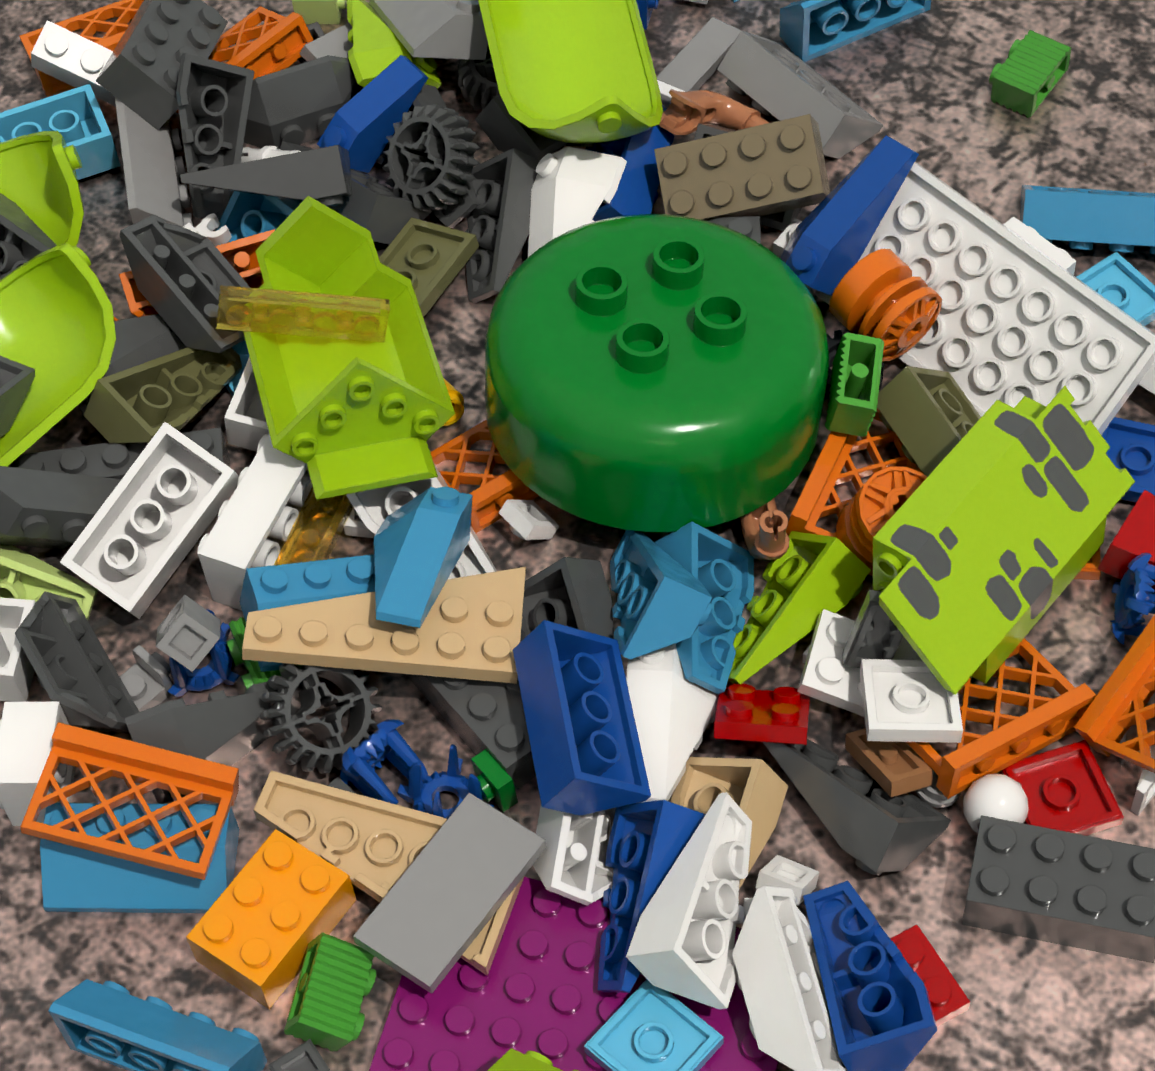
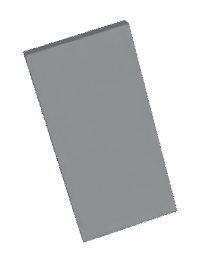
M468 793L353 935L355 944L432 994L546 849V840L481 799Z

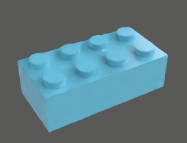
M90 84L0 113V143L41 131H58L63 136L67 147L74 145L82 163V168L75 170L78 180L121 166L111 132Z

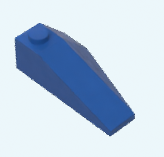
M886 135L797 226L780 259L789 266L804 284L832 296L844 275L859 261L919 154Z
M666 800L616 807L606 850L605 866L613 868L612 889L608 888L604 891L603 906L609 908L611 912L610 925L604 929L601 935L597 990L608 993H630L641 973L626 957L639 918L706 814Z
M849 881L804 895L808 921L838 1055L848 1071H905L937 1032L925 984L917 973L913 971L895 943L891 941L879 925L875 916Z

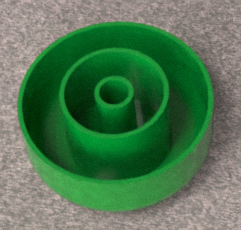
M665 214L626 215L588 223L552 239L535 251L516 268L500 290L492 308L485 337V413L487 425L493 443L511 471L540 497L573 515L601 525L643 532H676L691 521L703 528L715 526L746 515L774 499L794 481L808 462L816 445L820 429L828 377L829 351L825 324L814 297L789 266L772 251L737 231L700 219Z

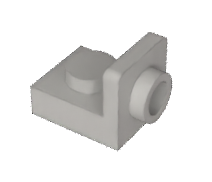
M138 645L132 650L136 663L123 673L120 678L139 712L157 706L171 695L167 691L173 685L169 677L172 671L167 661L159 653L154 652L150 655L142 646Z

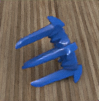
M1142 553L1133 558L1128 564V570L1123 575V578L1120 582H1115L1112 588V592L1117 595L1114 604L1115 619L1110 620V629L1115 639L1123 645L1125 635L1139 637L1147 626L1141 624L1145 622L1143 615H1148V613L1155 614V603H1153L1155 602V590L1151 587L1155 585V582L1151 580H1155V566L1148 563L1152 557L1150 553Z
M206 609L207 611L215 615L213 611ZM224 622L221 624L220 639L209 651L212 659L207 666L195 669L192 672L169 657V665L172 671L170 674L174 680V685L167 691L168 693L178 698L188 691H203L212 689L221 683L226 685H234L240 675L231 671L233 660L226 644L231 631L228 624Z
M387 719L377 724L376 726L379 730L370 735L355 750L349 747L342 756L343 766L340 770V779L349 787L352 783L364 796L397 805L399 801L377 775L375 766L381 769L380 761H384L387 758L409 780L410 767L413 763L419 762L421 763L423 781L427 780L428 773L422 761L396 730L404 723L400 720Z
M451 744L449 749L447 772L442 771L438 773L434 771L431 776L428 775L427 780L423 781L421 763H413L409 772V787L400 784L397 792L401 798L413 804L414 810L447 819L468 793L483 801L479 779L473 774H469V779L460 775L463 759L458 758L457 747ZM450 791L455 793L459 798L457 805L450 809H442L440 792Z

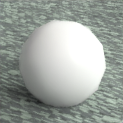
M987 774L972 782L963 800L964 816L972 830L976 833L979 830L981 815L1024 823L1029 811L1028 797L1020 783L1002 774Z

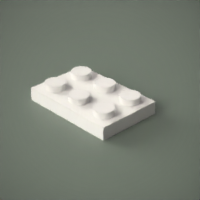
M823 609L817 619L797 692L864 717L860 668L844 666L842 661V653L856 621ZM902 638L893 659L922 660L908 641Z

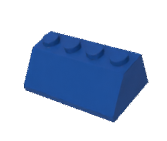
M662 105L664 112L667 108ZM657 125L637 135L615 141L595 143L593 147L585 148V150L619 156L627 161L617 191L610 204L602 202L592 220L599 221L626 215L651 214L653 205L658 198L657 190L660 183L654 149L670 146L674 141L672 133Z
M543 620L513 649L541 806L581 816L646 801L651 797L618 640Z

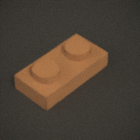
M866 728L846 734L845 749L890 797L905 795L911 791L932 785L933 770L906 742L867 741Z

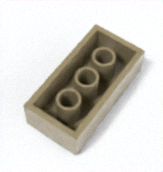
M810 114L654 149L665 215L684 216L704 221L718 217L765 216L820 204L830 193L819 125Z

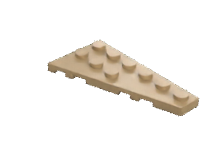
M526 567L447 579L420 628L376 620L375 592L248 612L242 645V660L517 684L518 676L513 649L521 640Z
M272 770L254 807L255 816L259 821L273 830L277 829L350 875L353 885L378 902L382 901L447 821V818ZM524 877L460 957L487 976Z

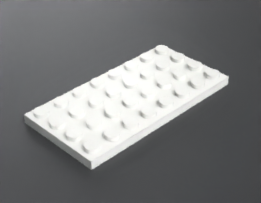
M914 162L859 259L860 261L868 254L880 249H891L912 270V277H921L928 287H931L942 298V306L936 321L914 347L898 358L911 367L949 372L981 417L996 400L1014 408L1026 396L1047 406L1060 390L1066 386L1075 399L1071 407L1082 422L1091 420L1102 435L1155 361V334L916 162ZM818 290L815 292L817 296L829 304L832 296Z

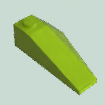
M347 0V20L353 26L348 32V40L353 43V47L348 51V59L358 85L365 87L400 55L406 56L428 77L425 84L435 86L437 89L442 85L436 72L437 64L433 58L412 57L370 3L365 0Z
M792 531L788 536L789 548L780 559L771 560L762 575L767 584L761 596H753L751 602L746 607L751 612V616L747 624L744 625L743 631L736 634L733 643L736 655L728 681L742 684L814 630L818 616L823 609L836 613L846 606L850 600L860 593L863 581L871 569L837 537Z

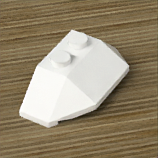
M540 807L536 834L546 840V849L535 861L533 867L546 890L588 906L602 898L605 890L608 888L612 889L613 868L605 866L606 850L616 808L579 816Z
M771 886L758 888L732 952L738 974L737 983L744 995L750 1016L749 1027L757 1041L758 1048L794 1071H848L838 1055L811 929L806 917L796 906L798 901L795 893L790 888Z

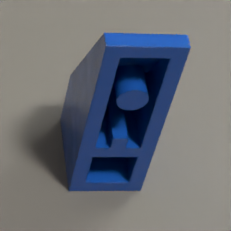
M400 55L335 113L317 145L320 148L339 145L347 149L350 157V169L369 173L389 142L386 137L393 135L395 132L393 123L402 121L403 112L409 110L428 77L406 56Z

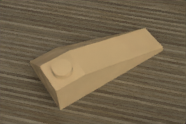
M689 757L686 762V771L672 794L671 802L706 814L720 793L727 792L752 821L749 874L776 828L788 785L763 759ZM746 878L740 880L739 889Z

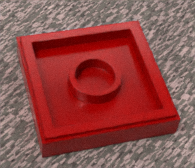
M1086 740L1024 758L999 772V774L1006 775L1020 783L1028 797L1029 811L1024 824L1088 836L1120 826L1123 823L1124 816Z

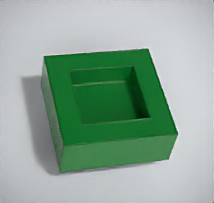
M486 749L471 759L475 776L481 783L482 799L488 803L490 800H493L503 813L518 803L513 779Z

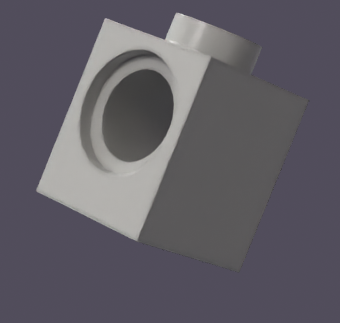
M184 594L158 626L156 647L193 672L220 639L221 620Z

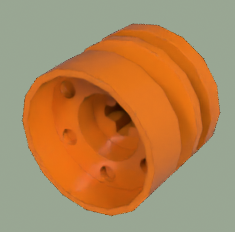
M880 249L861 259L844 275L829 301V312L851 333L882 339L884 341L882 361H891L910 350L926 335L939 315L942 298L935 290L928 287L921 277H912V270L891 249Z
M891 466L877 471L841 510L836 525L837 538L871 569L868 575L873 576V537L927 478L924 473L909 467Z

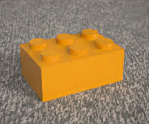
M275 829L186 936L196 961L270 1010L301 971L308 943L322 932L329 935L356 902L350 875Z

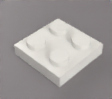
M861 659L860 680L867 741L961 743L963 725L958 693L955 695L944 689L922 660Z

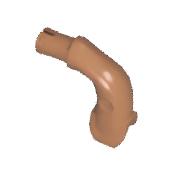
M671 89L669 91V94L672 96L671 104L663 112L659 126L674 135H688L697 130L698 123L714 124L737 131L770 122L763 119L758 110L750 108L723 94L709 90L680 92Z
M775 498L758 509L739 517L745 545L752 557L760 560H777L787 552L789 548V537L786 533L788 518L782 511L777 510Z

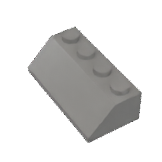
M370 0L369 2L412 57L486 59L488 41L478 0Z
M741 30L717 68L718 71L728 78L726 84L732 90L741 95H749L753 99L751 105L767 116L772 114L781 121L810 114L819 125L823 153L826 156L840 159L877 134L883 127L874 117L779 42Z
M115 97L128 209L133 224L156 215L165 219V223L183 227L190 222L194 227L191 213H185V208L191 207V200L187 184L181 185L180 174L187 172L183 156L177 157V152L183 151L179 128L172 129L168 119L157 130Z

